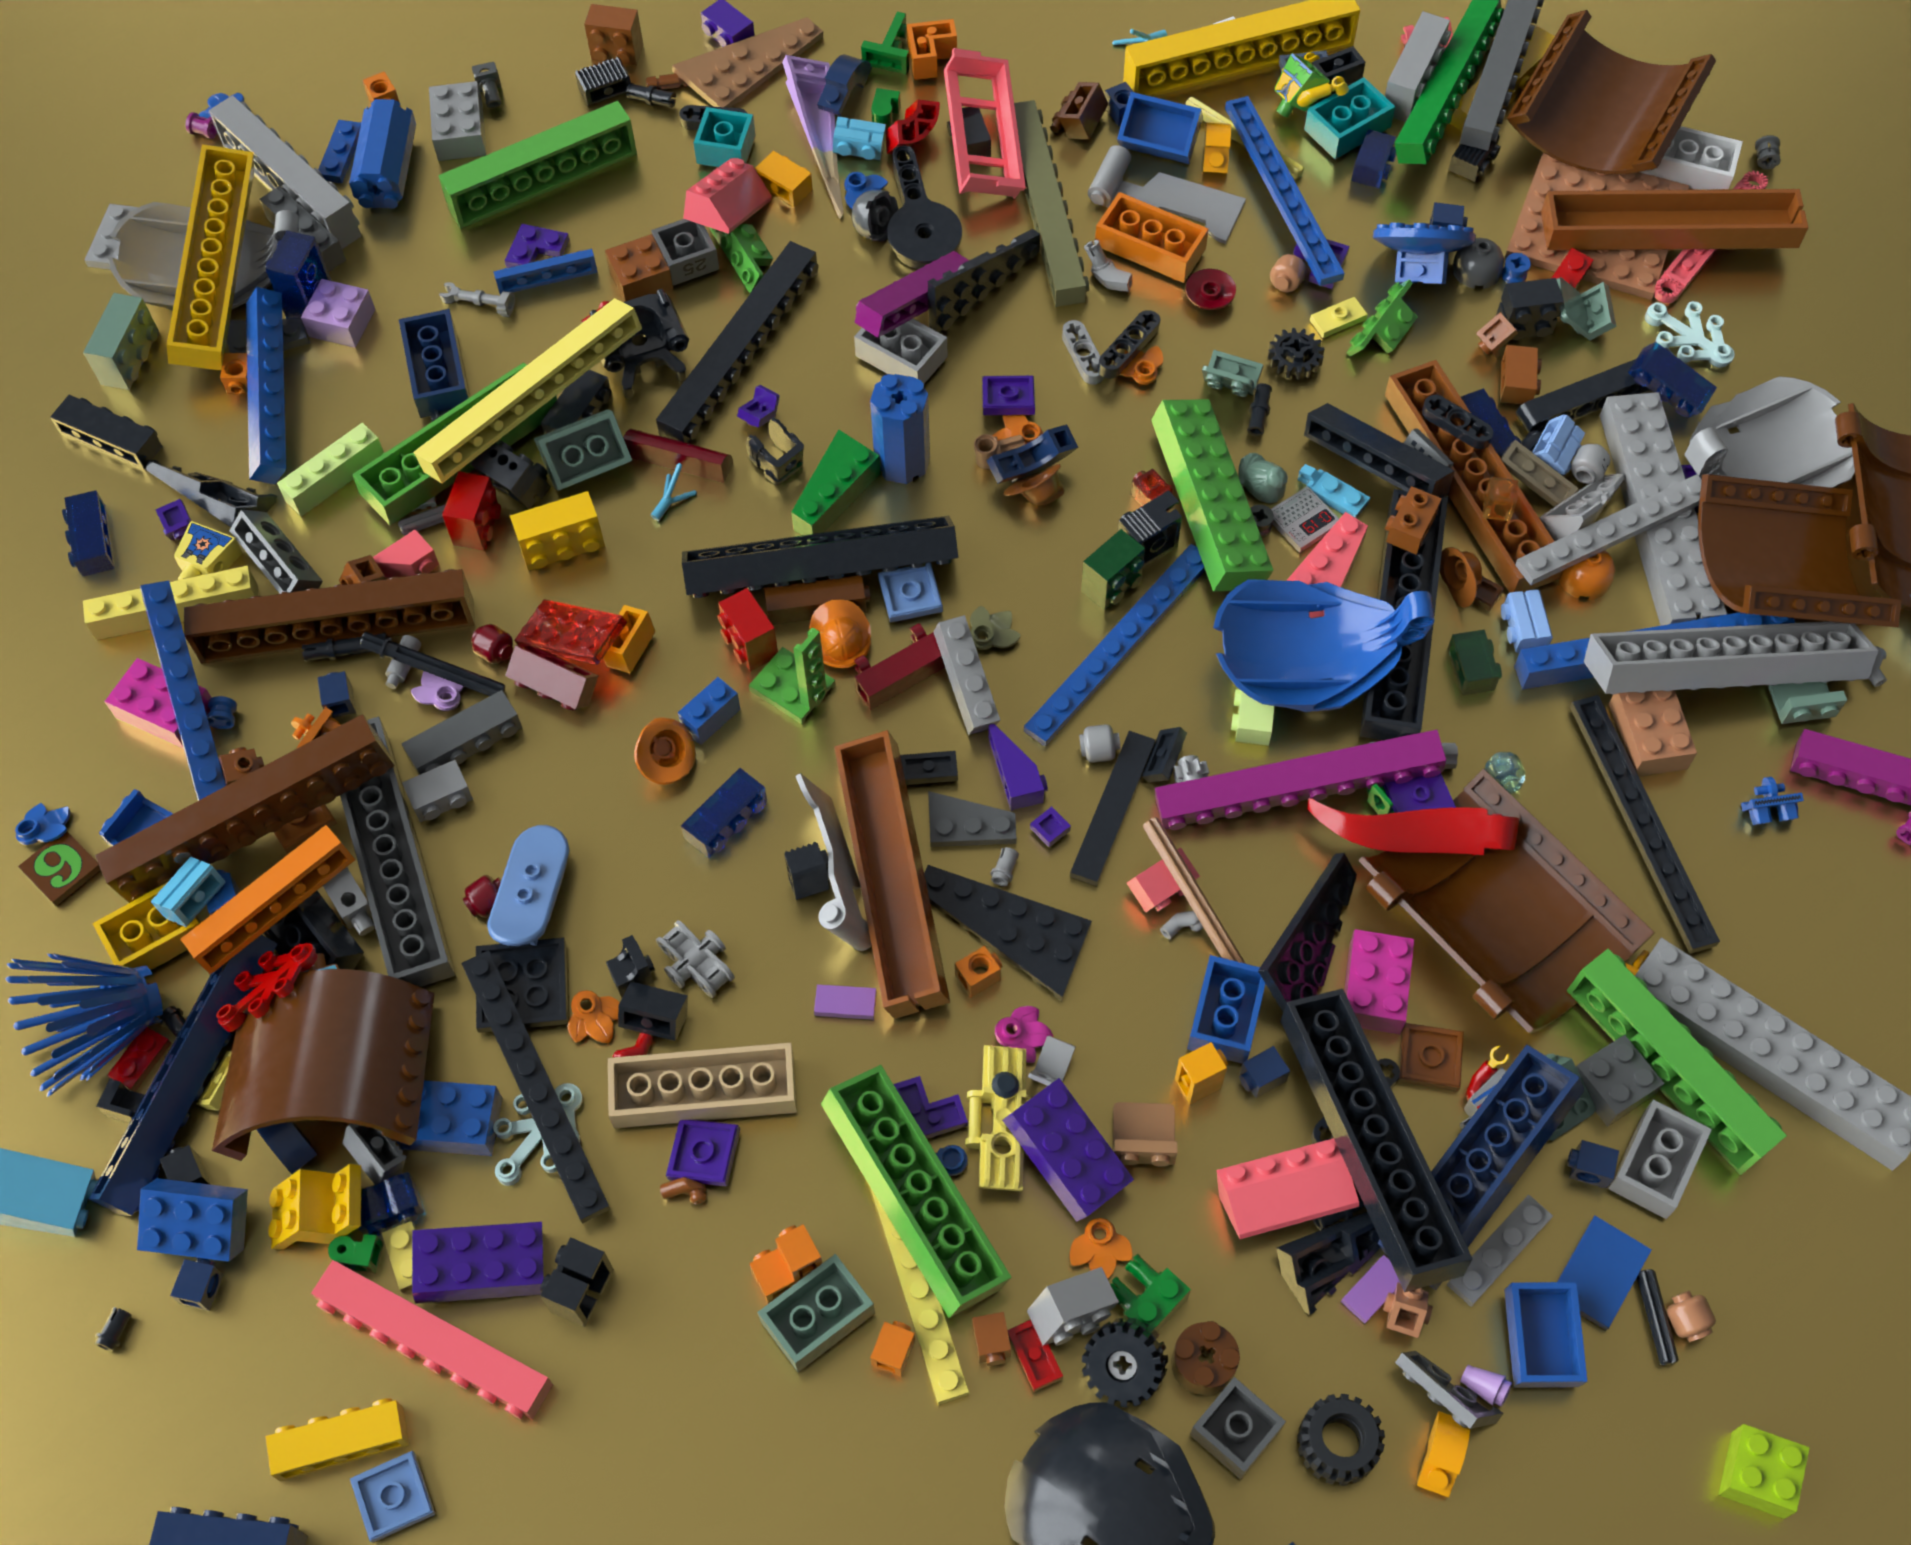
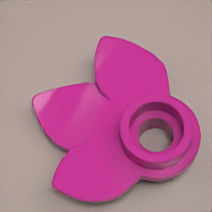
M1033 1006L1016 1008L1010 1017L1001 1019L995 1026V1036L1001 1045L1026 1049L1027 1063H1034L1036 1060L1035 1048L1043 1047L1047 1036H1054L1048 1026L1037 1021L1039 1009ZM1006 1028L1012 1029L1015 1034H1009Z

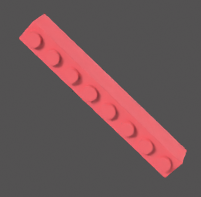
M332 1260L311 1292L319 1301L316 1306L330 1315H333L335 1311L345 1316L343 1321L357 1330L361 1326L371 1330L369 1335L385 1345L388 1340L397 1344L396 1350L410 1359H413L415 1355L424 1359L423 1365L437 1374L444 1370L452 1375L450 1380L464 1389H467L469 1385L479 1390L477 1395L491 1404H494L496 1400L507 1405L504 1410L518 1419H522L523 1415L533 1420L553 1386V1383L545 1375Z

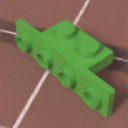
M741 224L728 234L709 227L748 292L751 293L763 277V273L758 266H770L773 261L772 255L756 232V229L753 225Z
M1410 279L1401 284L1397 282L1388 290L1389 296L1376 306L1375 310L1377 312L1375 315H1372L1363 323V331L1351 339V347L1346 352L1349 357L1363 350L1372 338L1386 353L1395 349L1418 318L1401 299L1413 284Z

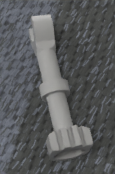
M450 282L444 284L446 291L449 293L439 294L442 302L447 304L464 300L474 302L475 305L480 306L483 304L496 305L498 314L503 317H510L515 305V296L512 292L504 291L498 296L485 294L482 290H476L475 292L465 291Z

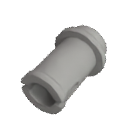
M1005 847V849H1001L996 867L990 872L992 882L999 886H1007L1012 881V871L1019 857V853L1016 850Z

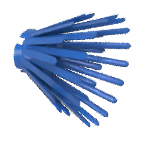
M55 953L47 955L51 959L62 961L61 963L11 959L14 963H7L9 968L18 970L99 975L6 977L5 980L11 984L100 986L14 996L8 999V1003L11 1005L37 1002L41 1006L49 1005L51 1008L80 1005L14 1023L13 1027L15 1030L48 1023L46 1025L47 1032H60L24 1047L21 1053L25 1056L87 1032L54 1049L51 1053L52 1059L34 1068L30 1073L32 1077L47 1071L103 1040L56 1071L52 1078L40 1086L39 1091L46 1090L68 1075L48 1091L47 1097H49L81 1072L83 1073L80 1076V1081L86 1078L87 1082L148 1026L162 1021L156 1017L163 1015L162 1001L157 983H146L144 978L145 976L152 975L151 970L147 966L129 968Z

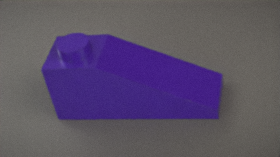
M990 724L988 738L1010 810L1044 803V792L1048 791L1044 774L1039 775L1037 765L995 724Z

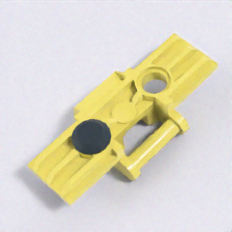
M984 1045L982 1090H970L967 1092L970 1108L968 1138L965 1139V1146L967 1148L980 1149L979 1188L1008 1191L1023 1190L1024 1149L1002 1121L1031 1099V1097L1026 1096L1025 1090L1026 1049ZM982 1103L991 1105V1112H993V1130L991 1134L982 1133L981 1135ZM994 1145H1010L1011 1149L1007 1154H1000L995 1150Z

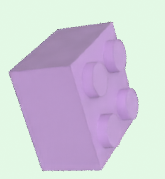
M321 279L301 319L309 337L356 348L375 311V307L368 289Z

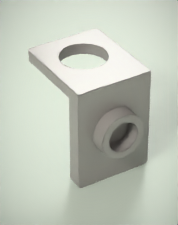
M1050 1035L1047 1036L1036 1067L1029 1073L1028 1078L1047 1086L1058 1078L1063 1082L1076 1046Z

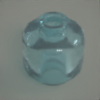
M1498 752L1485 764V770L1510 794L1517 792L1525 783L1526 772L1520 758L1512 752Z

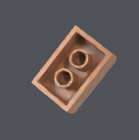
M1675 690L1613 694L1608 705L1620 740L1638 776L1686 770L1689 768L1697 751Z

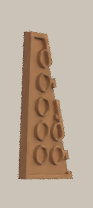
M806 17L672 65V72L676 73L679 78H683L687 85L713 107L731 108L784 68L783 60L786 55L798 57L822 39L823 30Z

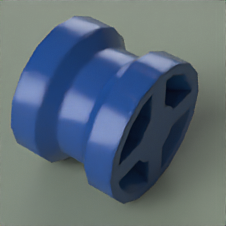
M1522 253L1508 255L1501 275L1506 283L1525 282L1531 266L1530 259Z
M224 696L210 698L208 701L210 712L207 713L209 726L217 729L232 728L235 724L233 713L237 710V702Z

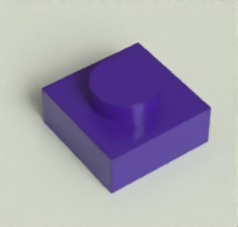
M1051 806L1030 823V829L1048 847H1051L1070 832L1071 825Z

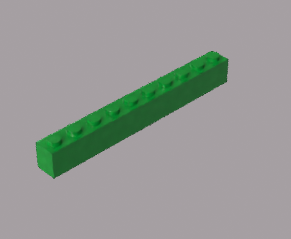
M1501 0L1471 1L1395 141L1398 164H1427L1431 155L1435 153L1436 145L1443 138L1446 126L1450 124L1455 109H1458L1463 94H1466L1470 81L1474 79L1475 72L1478 66L1482 64L1483 56L1489 50L1490 43L1497 33L1504 13V8L1501 7Z

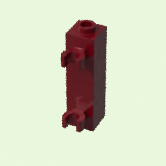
M918 623L910 628L912 632L910 638L913 644L871 667L864 655L854 659V663L857 665L854 669L858 674L854 677L855 689L870 711L945 668L934 632L927 635L924 628Z

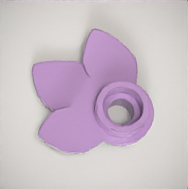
M423 671L421 678L422 686L411 689L412 696L419 703L434 705L439 710L449 711L459 705L461 700L460 692L464 686Z

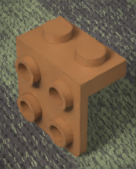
M1117 1102L1114 1105L1113 1151L1123 1165L1152 1164L1160 1167L1175 1165L1177 1141H1175V1109L1173 1105Z

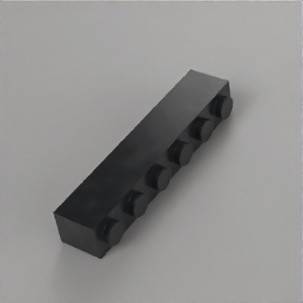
M1329 403L1308 413L1304 436L1407 493L1412 486L1439 498L1449 494L1455 470Z

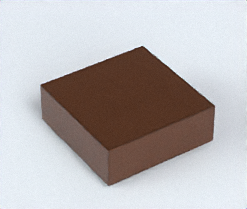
M1482 576L1481 583L1477 586L1474 604L1490 612L1502 595L1504 587Z

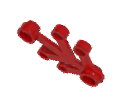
M305 943L295 946L288 954L276 956L272 951L264 953L259 958L258 964L266 972L273 970L275 967H282L277 971L254 976L248 971L241 972L235 978L234 984L241 991H247L252 987L256 988L236 1005L226 1004L221 1007L216 1015L218 1023L227 1032H232L244 1022L246 1015L243 1011L246 1008L255 1018L264 1016L270 1008L269 1004L274 994L280 998L288 996L294 988L293 984L299 973L310 969L315 964L318 955L315 953V947L311 943Z

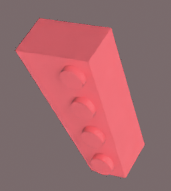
M1345 512L1286 581H1301L1307 585L1329 582L1344 588L1349 573L1364 543L1368 525ZM1324 611L1309 612L1310 618L1324 616Z

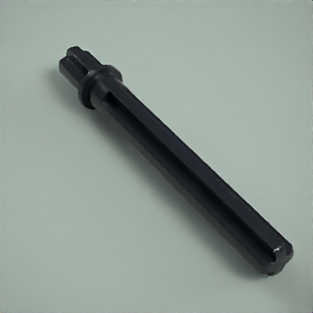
M364 632L360 639V646L362 648L380 654V658L388 657L488 696L501 690L505 692V685L503 683L392 642L390 637L384 639L369 632Z

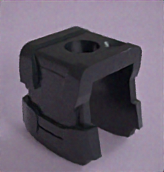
M773 417L770 419L768 426L770 438L773 440L774 445L780 450L785 451L786 454L777 460L764 448L762 442L755 435L747 437L746 449L749 460L759 469L764 470V477L773 484L780 485L802 468L804 444L794 433H789L787 428L778 419Z

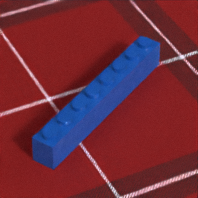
M256 287L246 302L249 480L275 485L286 470L282 293Z

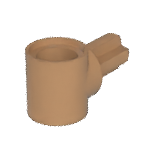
M989 434L978 436L974 441L977 465L983 469H990L986 460L993 455L1025 445L1023 437L1017 435L998 440L997 437Z

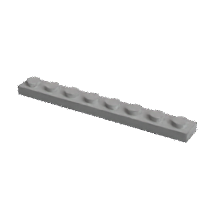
M1696 474L1517 559L1515 566L1530 585L1540 582L1699 506L1702 479Z

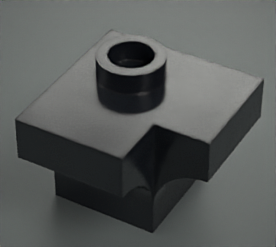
M633 935L622 939L623 948L620 954L606 961L609 973L621 998L624 996L630 982L643 985L654 983L651 972L655 971L654 965L649 955H643Z

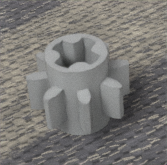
M1188 755L1179 759L1178 766H1174L1175 772H1173L1176 783L1208 777L1210 773L1207 761L1200 762L1196 755Z

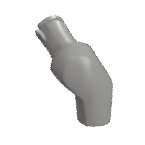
M1094 240L1095 245L1093 241L1088 242L1084 249L1092 262L1091 272L1095 278L1107 289L1129 292L1133 282L1132 273L1116 269L1113 261L1106 258L1099 240Z

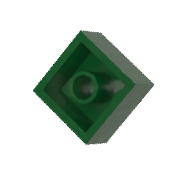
M1120 529L1083 561L1081 591L1103 610H1106L1111 604H1117L1128 589L1135 588L1143 578L1142 570L1145 548Z

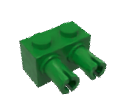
M1136 1254L1133 1257V1261L1130 1260L1126 1265L1125 1270L1129 1271L1146 1287L1142 1295L1134 1294L1117 1276L1111 1281L1110 1285L1119 1301L1117 1304L1124 1309L1123 1322H1126L1129 1318L1136 1319V1325L1140 1326L1142 1322H1145L1149 1325L1146 1329L1148 1332L1152 1333L1154 1330L1158 1332L1188 1300L1191 1289L1168 1268L1158 1273L1139 1254Z

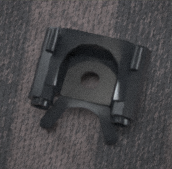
M659 289L657 294H648L623 302L635 309L642 329L602 359L601 362L607 371L613 373L621 371L624 367L622 378L624 397L627 399L633 397L632 386L634 385L635 374L641 373L640 366L650 361L655 362L656 368L667 365L676 372L678 381H685L687 378L685 365L670 351H684L688 346L689 337L671 298L663 289ZM592 310V311L590 312V317H591L593 314H595L597 311H596V310Z

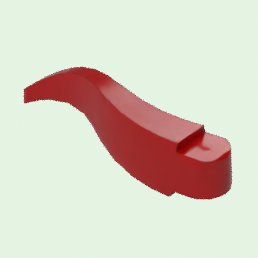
M1308 798V811L1320 823L1338 836L1370 849L1400 853L1484 855L1485 848L1492 850H1514L1516 846L1520 818L1503 816L1498 813L1488 815L1486 808H1435L1382 815H1359L1339 811Z

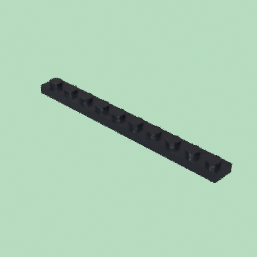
M1599 695L1572 702L1570 709L1689 954L1717 946L1720 940Z
M489 950L462 962L465 973L580 1221L583 1224L611 1210Z

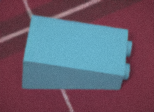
M0 1148V1225L75 1237L78 1228L83 1229L87 1221L89 1210H85V1207L98 1180H95L94 1170Z

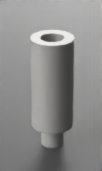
M404 635L399 643L416 651H419L421 647V642L410 635ZM392 659L385 673L388 677L385 683L386 686L395 689L398 683L404 682L411 666Z

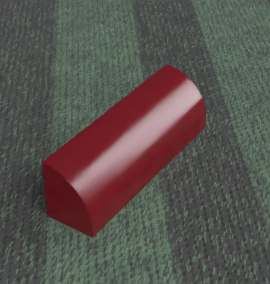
M631 428L623 436L632 459L673 470L676 469L678 463H681L682 468L680 472L725 483L733 465V458L730 454Z

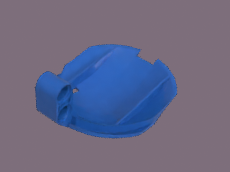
M1248 579L1226 596L1216 613L1213 628L1221 631L1223 637L1224 654L1216 653L1222 669L1237 688L1250 698L1264 705L1311 712L1343 708L1366 693L1394 669L1400 659L1402 647L1423 639L1434 624L1435 619L1431 594L1427 591H1415L1408 594L1395 610L1386 601L1362 595L1329 582L1307 585L1301 581ZM1324 611V616L1310 618L1309 612Z

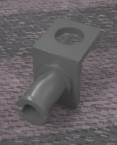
M495 62L472 66L475 81L478 83L479 91L484 93L487 107L496 108L502 103L497 88H501V83Z

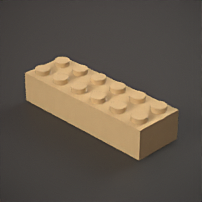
M791 1042L608 1058L609 1119L613 1128L679 1123L680 1120L706 1121L797 1113L794 1055Z

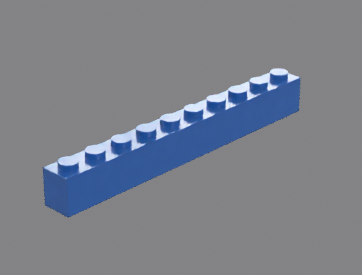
M1739 612L1632 631L1795 623L1794 618ZM1590 638L1521 649L1514 668L1522 690L1594 678L1584 663Z

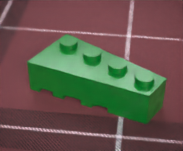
M838 429L791 511L793 530L800 535L826 532L881 475L880 455Z

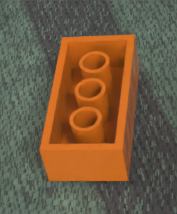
M1119 192L1096 225L1095 240H1099L1101 248L1184 283L1206 250L1209 229Z

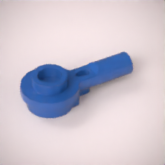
M948 1145L940 1148L938 1153H936L949 1176L959 1175L967 1167L968 1156L960 1146Z

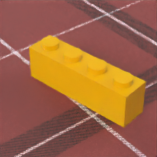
M385 1398L373 1402V1406L360 1410L359 1407H352L341 1411L340 1416L328 1419L327 1416H320L308 1420V1424L304 1426L287 1425L277 1428L275 1434L265 1436L271 1476L278 1481H283L409 1446L403 1406L397 1400L393 1401L391 1398Z

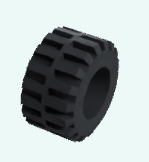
M1332 1394L1328 1395L1325 1400L1320 1399L1315 1402L1314 1406L1310 1407L1299 1427L1300 1431L1297 1435V1442L1300 1443L1298 1452L1300 1457L1304 1456L1305 1461L1303 1464L1307 1470L1311 1467L1315 1471L1313 1475L1319 1479L1322 1476L1326 1478V1483L1331 1485L1336 1481L1339 1482L1340 1486H1344L1351 1481L1356 1483L1364 1476H1367L1380 1460V1455L1384 1451L1385 1446L1382 1443V1440L1385 1438V1432L1379 1428L1382 1423L1379 1416L1374 1418L1371 1414L1374 1409L1369 1404L1365 1408L1361 1405L1362 1399L1355 1397L1354 1400H1350L1349 1394H1341L1339 1398ZM1330 1423H1342L1351 1428L1356 1434L1359 1443L1357 1453L1350 1457H1342L1332 1453L1323 1441V1428Z

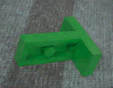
M897 11L882 44L863 41L861 46L862 60L870 62L872 67L907 75L910 68L909 51L901 49L903 38H907L906 13Z

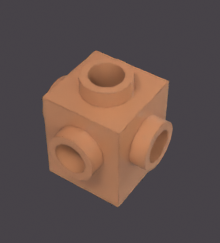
M1397 1282L1394 1294L1388 1292L1384 1303L1383 1311L1388 1312L1387 1328L1418 1338L1422 1325H1428L1433 1306L1428 1305L1429 1292L1424 1291L1422 1288L1404 1292L1401 1284Z

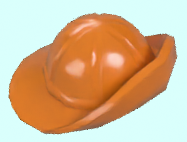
M830 600L814 611L809 624V630L815 628L820 631L824 664L834 668H850L855 665L854 659L868 654L871 646V629L864 612L859 606L848 600Z
M665 717L655 718L644 727L634 750L635 763L643 777L661 785L678 782L688 775L696 758L693 737L686 725L675 719Z

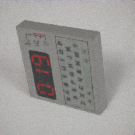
M1308 486L1271 509L1274 514L1272 525L1299 553L1323 539L1339 520Z

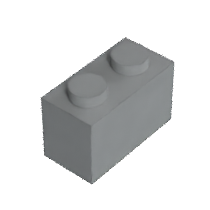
M456 760L402 782L420 823L425 820H433L441 813L453 808H460L468 801L473 800Z

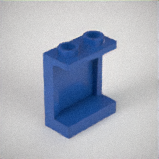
M134 789L130 795L122 800L120 807L113 816L104 822L99 834L112 847L173 813L146 799L139 790Z

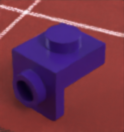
M758 385L755 388L754 398L739 407L737 417L746 421L751 426L761 427L769 422L770 419L776 417L780 398L779 394L762 385Z
M178 499L155 509L164 527L163 531L170 540H182L189 523L192 521L183 501Z

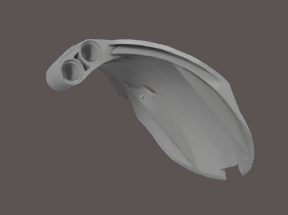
M152 202L129 212L117 223L110 237L120 242L118 260L113 257L107 258L111 272L130 295L143 298L147 304L164 307L173 311L191 207ZM282 210L276 213L274 229L246 220L232 309L246 303L256 287L266 289L276 278L279 268L297 257L299 217L296 213L289 210Z
M1776 377L1750 390L1737 394L1729 402L1711 406L1693 432L1690 444L1685 452V457L1700 478H1702V475L1710 474L1836 488L1849 481L1855 472L1852 447L1844 448L1837 443L1835 427L1837 415L1832 408L1841 402L1821 387L1808 381L1790 377ZM1730 428H1738V433L1730 434L1728 431Z

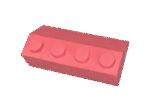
M730 158L686 190L683 219L729 234L769 203L772 195L752 165L744 163L739 158Z
M1334 1138L1216 1170L1219 1198L1239 1239L1359 1207V1200L1352 1177Z

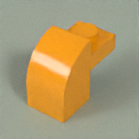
M1206 122L1203 172L1228 173L1231 124Z
M1441 1411L1437 1413L1428 1438L1427 1454L1417 1479V1486L1446 1497L1450 1496L1457 1474H1460L1470 1437V1428L1462 1427L1449 1414Z

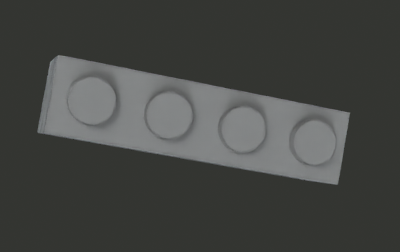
M964 615L939 622L934 630V635L968 736L989 730V725H997L1000 717L966 617Z

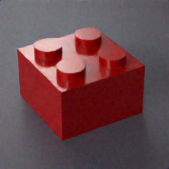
M458 472L442 517L454 546L484 551L487 541L492 539L494 521L499 519L501 514V505L496 498V489L493 488L488 476Z
M746 588L718 603L720 614L717 615L723 627L720 632L724 641L727 644L732 643L735 649L733 651L740 664L745 663L750 672L770 662L778 652L775 628L749 589Z

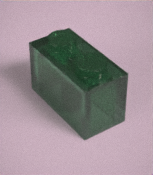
M1485 629L1452 634L1447 650L1462 695L1494 691L1499 679L1502 677V670L1500 664L1495 662L1493 642L1487 638Z

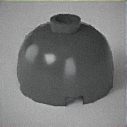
M884 190L866 191L855 201L852 208V222L854 228L861 236L879 242L888 239L887 229L889 221L895 212L899 210L897 200L894 196L889 195L890 192Z
M1476 238V243L1456 252L1452 265L1454 277L1461 284L1474 289L1475 285L1483 286V289L1495 285L1501 278L1504 267V256L1501 248L1489 239Z

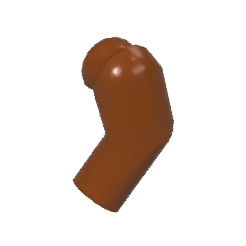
M686 1177L660 1185V1192L664 1199L686 1194L690 1195V1202L695 1205L702 1204L707 1199L705 1194L707 1189L704 1184Z

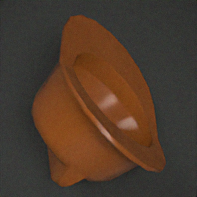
M1056 464L1039 474L1014 483L1004 491V495L1010 496L1021 493L1030 503L1035 505H1046L1053 502L1065 492L1057 474L1061 465Z
M1454 547L1445 548L1441 555L1440 575L1457 605L1462 608L1470 607L1475 601L1477 586L1482 580L1481 563L1473 553L1468 551L1461 552Z

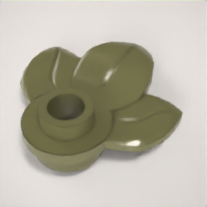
M980 606L971 614L970 623L972 629L970 632L976 649L986 650L992 646L1007 648L1014 645L1020 639V633L1010 629L1012 625L1011 611L990 615L983 606ZM984 636L987 639H979V637Z

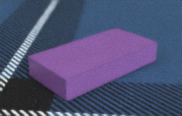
M817 984L814 1015L874 1020L876 988Z
M1383 1255L1341 1300V1303L1364 1324L1385 1303L1388 1292L1394 1293L1397 1282H1399L1390 1260Z

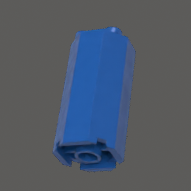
M375 99L371 103V107L368 108L367 106L363 112L349 185L353 197L358 199L359 205L364 208L393 209L398 206V202L403 198L417 124L413 111L406 107V110L402 109L400 103L396 100Z
M886 374L881 378L880 382L875 384L870 400L873 450L880 455V468L885 480L908 484L913 481V477L917 475L921 477L926 474L930 460L928 392L924 389L923 382L915 377Z

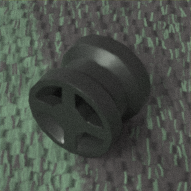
M1254 505L1250 509L1261 538H1265L1271 532L1274 514L1265 505Z

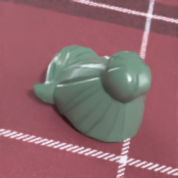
M1249 453L1240 460L1238 477L1242 487H1245L1248 492L1261 502L1276 503L1283 498L1288 480L1287 473L1283 468L1273 462L1265 461L1257 453Z

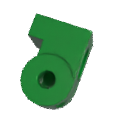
M876 89L871 106L872 122L886 124V129L893 124L892 113L899 114L901 108L900 91Z
M364 1234L362 1242L353 1241L348 1236H339L330 1243L328 1254L332 1260L352 1271L376 1274L384 1243L376 1235Z

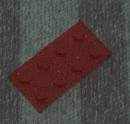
M543 599L514 641L517 645L530 643L555 656L598 665L626 626L627 621L622 615Z

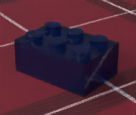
M287 230L282 240H279L272 258L266 264V273L269 276L274 291L282 293V310L286 319L301 318L321 279L332 281L314 236Z

